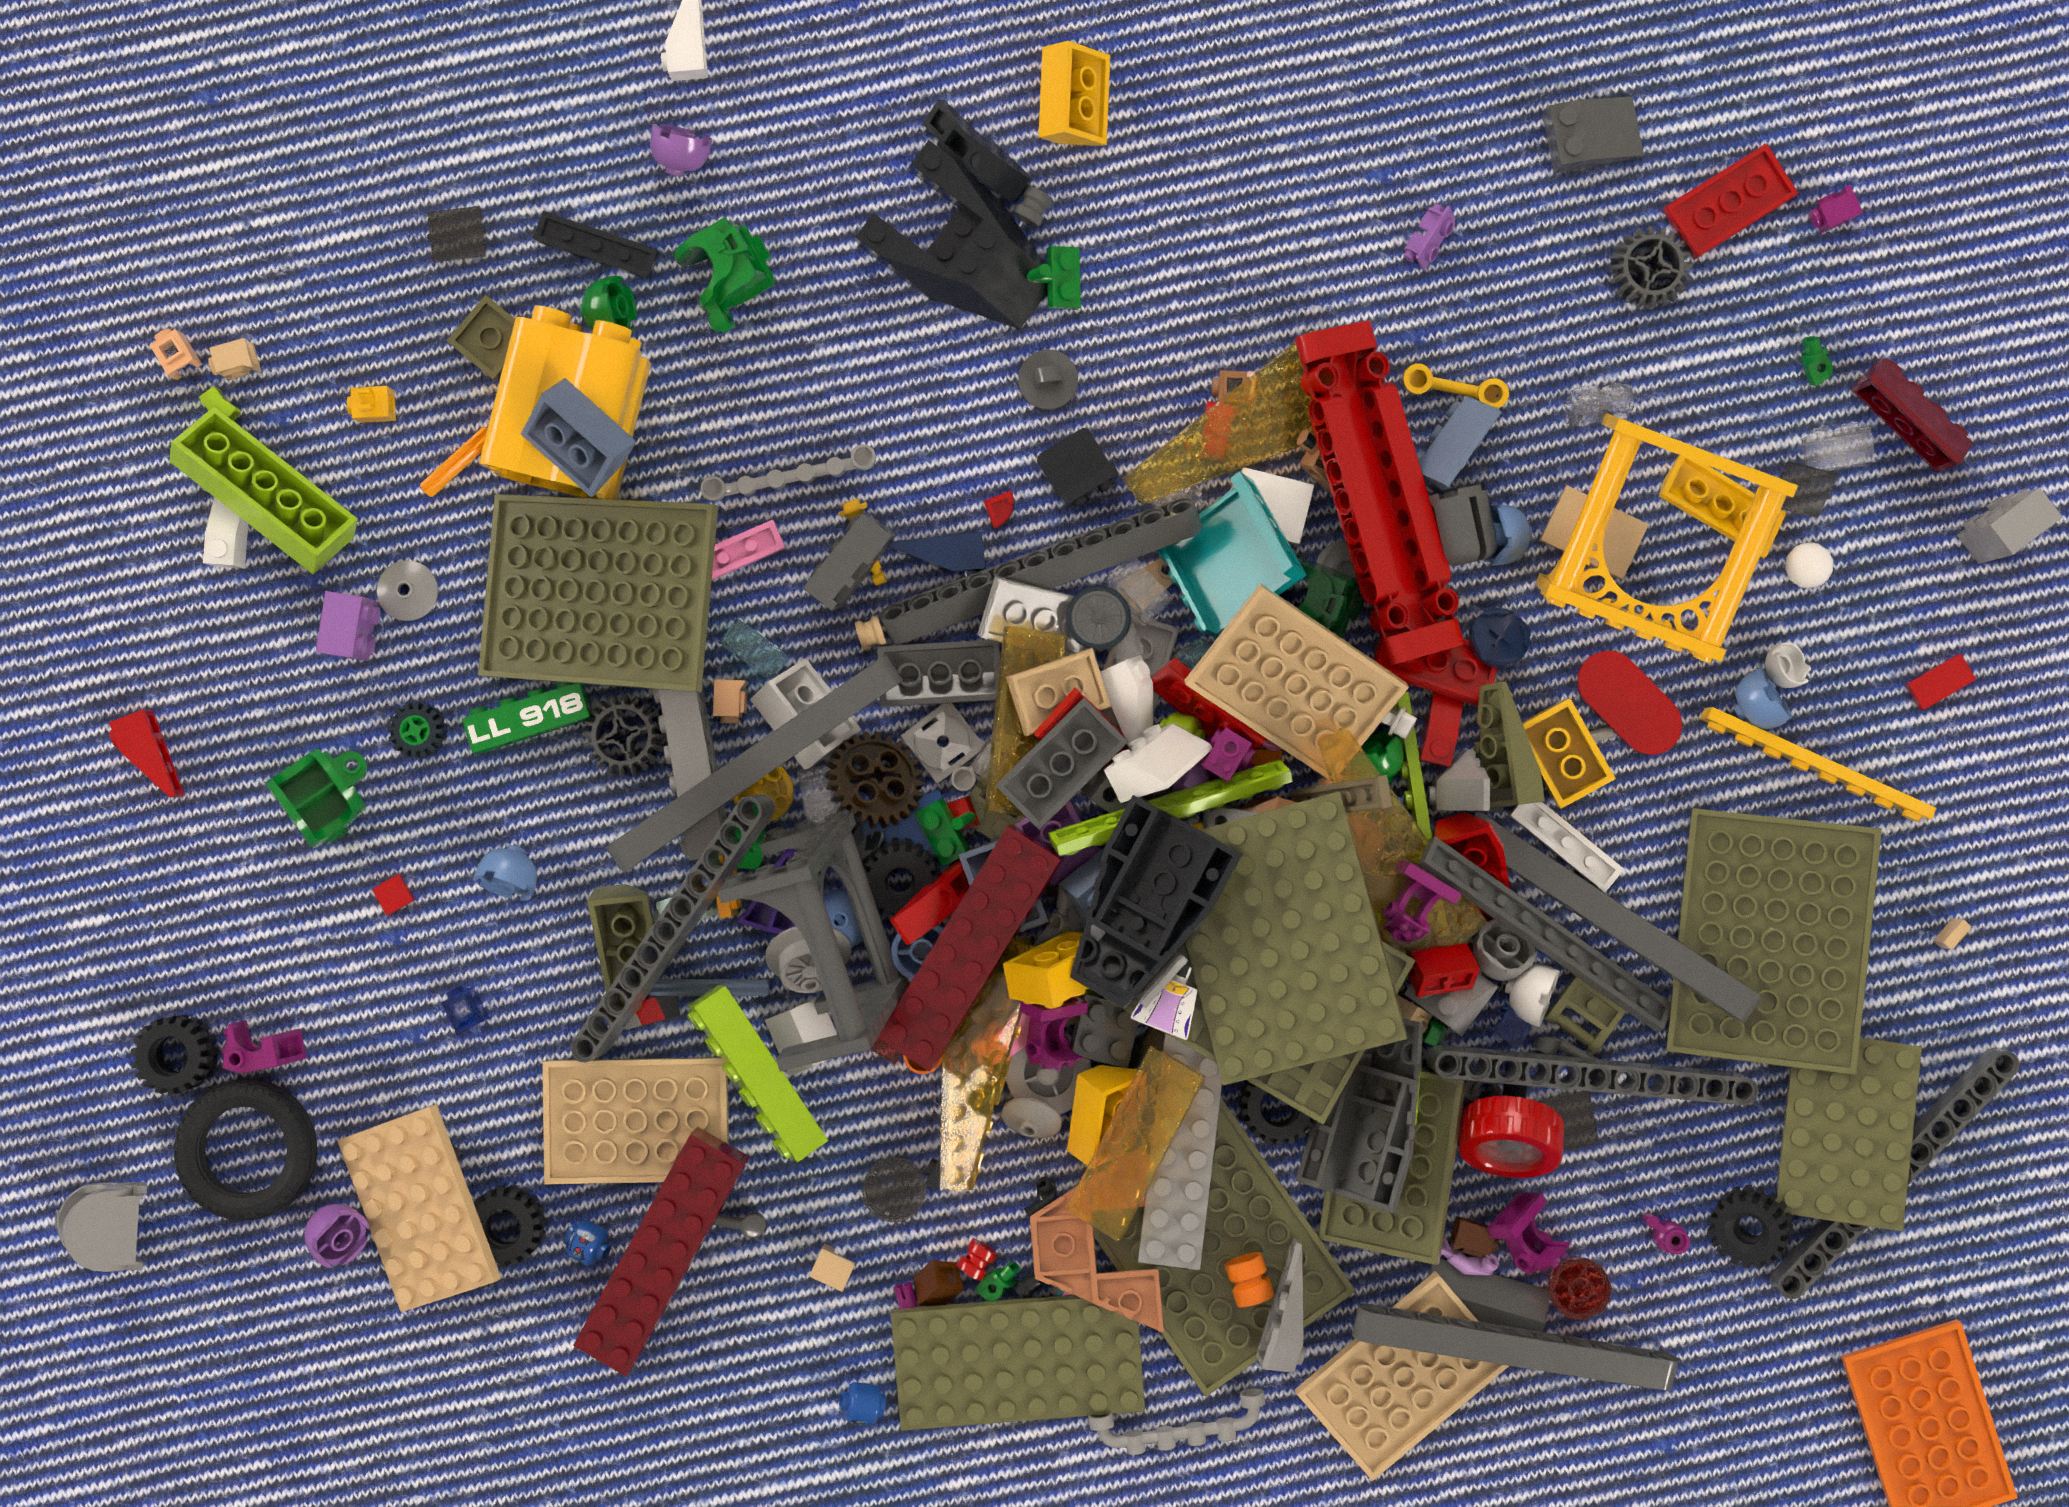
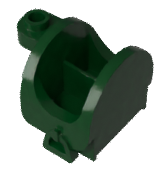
M1297 557L1306 573L1305 578L1308 583L1307 595L1303 604L1298 609L1340 638H1343L1349 620L1356 621L1365 602L1360 594L1357 578L1328 566Z

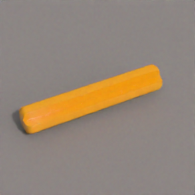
M482 427L420 483V487L425 494L433 497L482 452L487 432L486 427Z

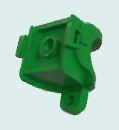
M726 217L689 237L674 252V258L681 266L692 265L708 258L712 262V279L698 302L702 310L709 313L710 316L707 317V320L716 333L721 331L725 334L736 327L728 308L735 307L771 288L775 282L774 275L766 261L771 259V255L761 237L758 235L752 237L746 225L734 224L729 222Z
M317 748L264 782L311 848H316L323 843L328 846L349 831L347 827L355 821L357 815L366 809L364 801L353 785L366 776L367 764L363 756L355 751H346L333 759L327 751L322 753ZM349 762H356L358 764V767L353 771L346 769V765Z

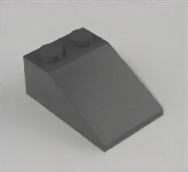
M1633 97L1569 101L1549 105L1542 115L1554 174L1644 156Z

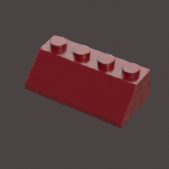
M1883 358L1874 363L1850 388L1857 397L1937 473L1959 465L1973 443L1967 437V431L1959 424H1953L1945 416V410L1937 403H1931L1923 395V389L1917 383L1909 382L1901 374V368L1891 360Z

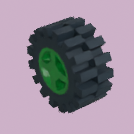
M405 704L402 709L398 708L395 711L396 715L394 717L391 716L389 719L392 722L391 727L387 726V732L391 734L388 737L389 741L393 742V748L396 751H400L404 756L426 758L429 755H434L437 753V749L443 747L442 741L447 739L445 730L448 728L447 724L443 722L444 716L439 714V710L427 704Z

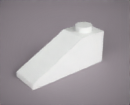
M682 0L666 39V52L661 53L663 71H668L672 81L708 78L702 0Z
M215 497L205 531L203 563L214 567L245 569L248 523Z
M1139 655L1100 672L1110 705L1122 733L1128 741L1127 744L1144 737L1143 732L1153 726V682L1147 664L1143 661L1142 656Z

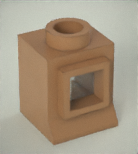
M1220 370L1218 378L1212 379V396H1217V403L1234 406H1253L1256 396L1257 371Z

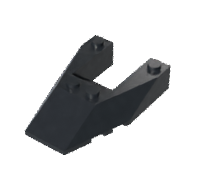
M928 140L910 164L912 174L958 207V210L926 252L874 213L855 236L857 245L928 299L984 316V318L1020 330L1048 294V283L1030 282L1027 278L1029 271L1045 263L1003 202L955 159Z

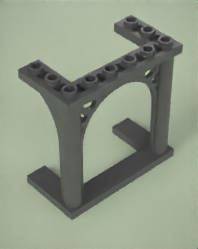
M838 811L826 815L824 820L814 823L813 819H808L795 825L796 828L785 830L784 827H778L766 833L767 836L759 844L762 855L786 849L798 850L794 852L793 858L787 861L785 866L775 868L774 864L758 868L755 874L745 876L743 872L730 875L725 878L726 882L717 891L721 903L745 899L758 901L777 909L796 925L810 950L824 991L817 998L814 1006L818 1015L831 1012L838 1035L784 1048L776 1059L780 1072L871 1049L910 983L909 979L899 973L894 965L891 955L892 951L851 832L856 825L853 813L842 815V812ZM829 866L838 875L846 888L876 980L856 985L851 984L824 905L823 883L825 872Z

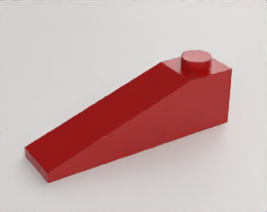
M1465 812L1436 821L1434 837L1443 841L1510 889L1504 845L1490 822ZM1467 900L1482 926L1494 919Z

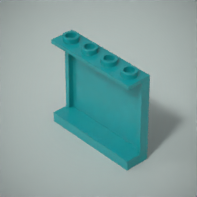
M1240 471L1230 478L1234 488L1199 514L1202 530L1197 535L1156 550L1160 558L1165 563H1168L1171 569L1169 571L1170 578L1184 593L1181 595L1184 604L1190 610H1193L1196 616L1194 619L1196 627L1201 633H1207L1215 638H1218L1260 583L1277 595H1280L1306 576L1303 567L1254 480Z

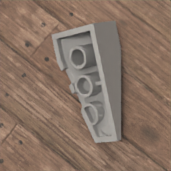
M1473 749L1462 750L1452 760L1451 767H1445L1432 780V786H1428L1427 802L1432 804V811H1490V778L1484 768H1479L1480 760L1475 758L1476 752Z
M1296 1238L1292 1239L1256 1353L1261 1368L1292 1373L1295 1372L1296 1365H1302L1306 1353V1347H1303L1302 1244Z

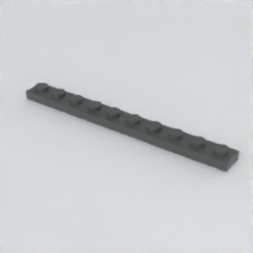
M1437 837L1429 839L1418 863L1420 867L1460 892L1464 898L1655 1032L1664 1030L1671 1009V1003L1443 841Z

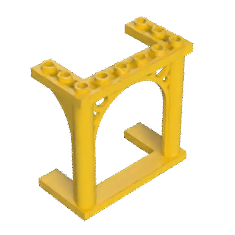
M1606 413L1602 425L1615 430L1563 555L1551 573L1548 575L1539 573L1535 584L1541 590L1540 594L1544 595V598L1548 599L1547 602L1565 608L1566 604L1577 607L1576 613L1594 619L1595 615L1607 618L1605 624L1623 630L1625 626L1636 629L1635 635L1643 639L1652 641L1654 637L1665 640L1664 646L1672 650L1682 652L1683 648H1685L1689 653L1693 654V657L1701 661L1711 663L1712 659L1722 662L1727 651L1722 647L1730 625L1786 496L1793 497L1798 485ZM1642 441L1759 485L1722 572L1706 591L1680 604L1653 605L1631 597L1615 583L1604 559L1603 539L1605 529ZM1596 543V550H1592ZM1591 557L1598 561L1597 568H1589L1583 571L1586 564L1590 566ZM1600 575L1605 579L1604 586L1600 590L1592 593L1584 591L1583 584L1589 577ZM1608 591H1612L1617 595V599L1614 602H1611V598L1598 600ZM1703 601L1711 602L1705 609L1709 611L1707 617L1703 610L1699 608ZM1628 605L1627 610L1622 609V607ZM1637 605L1643 607L1641 613H1635L1634 608ZM1690 609L1697 615L1698 625L1694 630L1683 627L1681 614L1684 610ZM1649 612H1650V614H1651L1652 620L1649 619V618H1646V617L1648 616ZM1670 613L1674 616L1673 622L1676 629L1672 627L1668 620L1662 621L1663 614Z

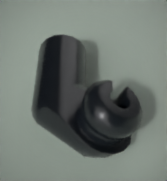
M1044 1176L1037 1180V1198L1024 1208L1029 1218L1056 1200L1057 1186L1052 1178Z

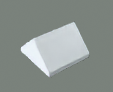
M818 997L765 1020L779 1054L786 1047L838 1035L829 1013L817 1014L814 1003ZM825 1061L786 1071L788 1076L813 1068Z

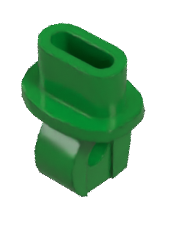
M1809 336L1801 340L1804 348L1801 359L1810 385L1817 386L1831 377L1833 365L1832 361L1826 356L1828 349L1821 346L1819 337ZM1821 364V369L1818 371V365Z
M1431 1018L1428 1028L1423 1034L1422 1042L1432 1047L1440 1045L1447 1034L1444 1024Z
M1012 1261L1004 1268L1000 1267L983 1278L974 1291L987 1301H995L1005 1295L1007 1288H1011L1015 1284L1014 1277L1021 1271L1020 1266ZM992 1284L995 1285L996 1291L992 1290Z

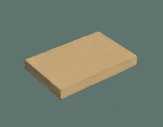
M1566 485L1539 541L1564 553L1588 495ZM1613 508L1605 529L1603 553L1610 575L1622 580L1649 524L1616 508ZM1596 543L1592 550H1596ZM1591 557L1590 566L1597 568L1598 561Z
M1093 648L1006 677L1024 736L1032 735L1074 688L1078 689L1099 711L1111 707Z

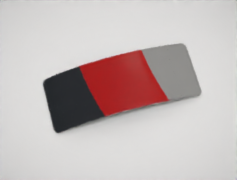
M656 996L645 999L642 1002L641 1009L635 1012L625 1026V1029H632L680 1015L676 996Z

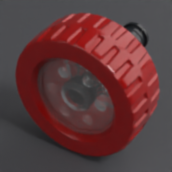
M1509 1062L1505 1064V1071L1509 1067ZM1503 1084L1502 1096H1492L1476 1100L1467 1105L1463 1110L1459 1128V1153L1469 1165L1489 1174L1510 1178H1530L1545 1175L1555 1170L1562 1161L1564 1147L1563 1120L1551 1107L1538 1101L1527 1099L1528 1086Z

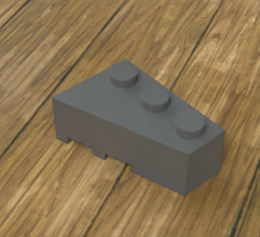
M869 512L863 513L861 516L856 514L846 527L849 531L842 540L838 538L828 551L830 555L814 569L810 576L811 578L803 587L805 591L831 611L844 607L888 548L890 541H893L897 535Z

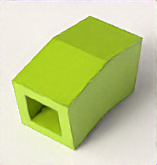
M215 386L199 396V399L208 411L215 406L233 421L242 411L230 403L222 391Z

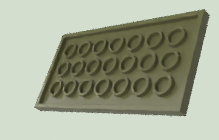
M1076 1295L891 1309L901 1431L1106 1415L1111 1412L1113 1414L1145 1412L1139 1322L1109 1311Z

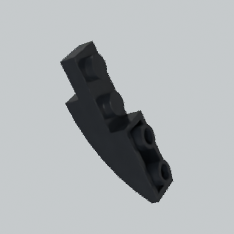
M944 99L937 100L922 123L939 140L937 145L985 185L1013 203L1017 202L1033 178L992 139H985Z

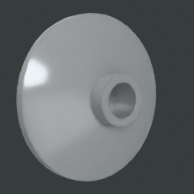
M410 560L399 561L390 565L380 576L377 585V597L383 610L393 618L402 621H414L427 615L434 607L438 597V584L433 573L425 565ZM404 584H407L410 588L407 595L400 593V588Z
M1029 1097L1014 1098L1006 1102L1002 1109L1004 1123L1010 1129L1023 1136L1048 1138L1057 1134L1062 1126V1118L1059 1112L1050 1104L1039 1099Z

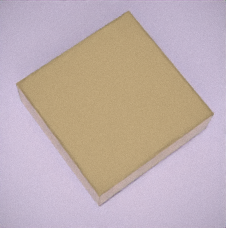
M1952 918L1933 942L1940 948L1954 949L1971 930L1972 926L1964 919Z

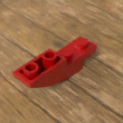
M960 858L932 884L924 886L890 919L906 945L916 941L953 913L963 899L970 885Z

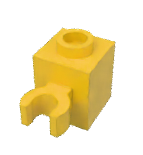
M388 386L350 388L351 396L347 397V411L349 415H352V419L359 423L396 421L395 391Z

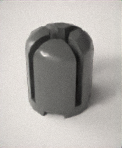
M1485 484L1459 488L1443 493V495L1438 493L1429 496L1438 525L1444 556L1450 566L1488 559L1497 551L1498 542Z

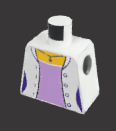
M1184 965L1146 1008L1141 1003H1138L1130 1019L1187 1040L1197 996V989L1186 985L1192 968Z

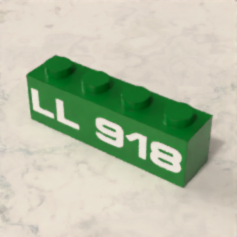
M559 682L556 684L557 689L546 692L545 688L536 689L528 692L529 698L517 701L516 697H511L499 701V707L488 710L487 706L470 710V716L462 718L472 753L482 754L584 722L586 719L595 718L590 713L592 707L585 684Z

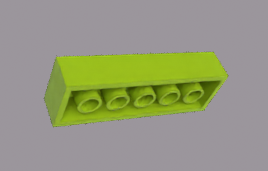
M215 406L171 442L170 463L313 575L354 538L358 518Z
M717 985L687 1005L691 1011L687 1014L689 1020L697 1030L705 1032L708 1037L704 1040L705 1044L714 1056H721L725 1062L721 1065L723 1071L731 1081L739 1083L742 1088L738 1091L739 1095L747 1106L755 1107L759 1113L755 1116L757 1122L765 1132L773 1134L776 1140L772 1144L781 1157L784 1156L786 1160L790 1158L799 1162L828 1141L784 1073L780 1072L777 1062L726 986Z

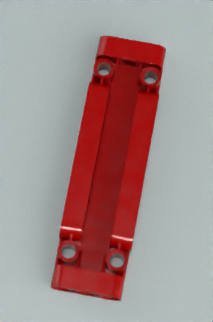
M1367 320L1328 328L1296 337L1294 341L1304 372L1300 380L1301 388L1312 399L1308 405L1310 421L1361 595L1365 602L1372 605L1373 608L1370 614V624L1381 635L1389 666L1464 645L1458 619L1454 618L1453 614L1458 609L1459 599L1452 589L1445 587L1451 579L1450 566L1444 556L1438 525L1399 392L1393 383L1385 382L1384 377L1389 373L1390 363L1383 353L1376 351L1378 345L1371 321Z

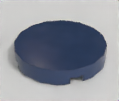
M1492 608L1485 610L1473 621L1469 629V644L1472 652L1481 662L1490 667L1506 668L1513 666L1524 657L1530 646V633L1526 623L1521 618L1518 619L1517 616L1513 615L1514 612L1508 609Z

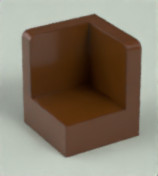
M931 1260L914 1276L913 1280L919 1305H947L963 1291L959 1268L956 1266L957 1262Z

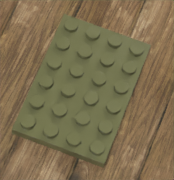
M1860 1038L1856 1075L1790 1067L1776 1194L1778 1196L1775 1199L1777 1203L1783 1200L1787 1205L1784 1213L1791 1212V1215L1903 1232L1922 1046Z
M1421 1071L1413 1154L1396 1213L1393 1214L1325 1191L1319 1230L1320 1240L1433 1265L1440 1264L1466 1080L1447 1079L1437 1073Z

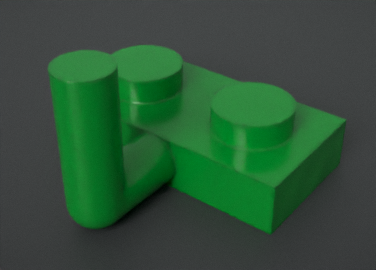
M1048 247L1047 264H1042L1029 271L1027 278L1030 282L1048 283V309L1077 310L1081 308L1079 247Z
M941 798L914 813L942 867L957 860L959 854L971 850L961 829L975 821L976 817L973 812H966L954 818L944 798Z

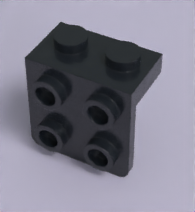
M1087 428L1078 430L1037 456V463L1066 509L1071 506L1077 509L1090 501L1089 495L1097 490L1103 493L1117 484L1115 479L1118 478L1119 472L1113 463L1110 464Z

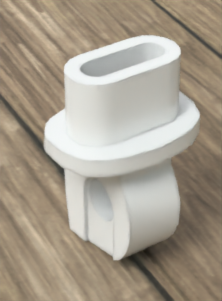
M1401 707L1398 711L1391 709L1381 722L1390 726L1388 735L1393 736V734H1396L1406 740L1417 718L1406 713V707Z

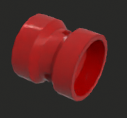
M972 1238L968 1244L967 1255L961 1256L956 1266L972 1278L982 1281L987 1273L985 1267L994 1262L998 1253L985 1243Z

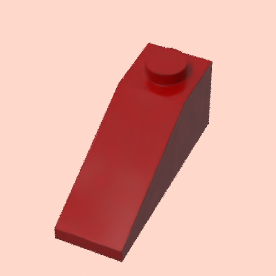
M1435 692L1431 693L1418 747L1420 762L1444 768L1451 767L1458 739L1463 708L1462 701Z
M143 709L109 722L111 742L128 760L167 796L176 798L185 796L153 710Z

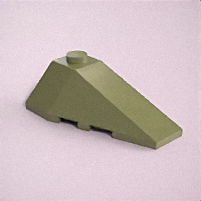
M1507 682L1481 685L1477 712L1480 737L1479 742L1474 743V751L1478 753L1477 758L1480 760L1479 768H1484L1490 778V808L1545 802L1541 771Z
M627 884L596 887L587 900L606 992L654 924L649 893ZM637 971V979L641 982V975ZM620 994V1000L625 1005L624 997Z

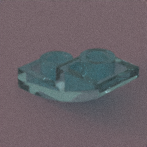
M739 619L735 620L719 642L739 660L746 662L769 681L775 678L789 659L786 653Z

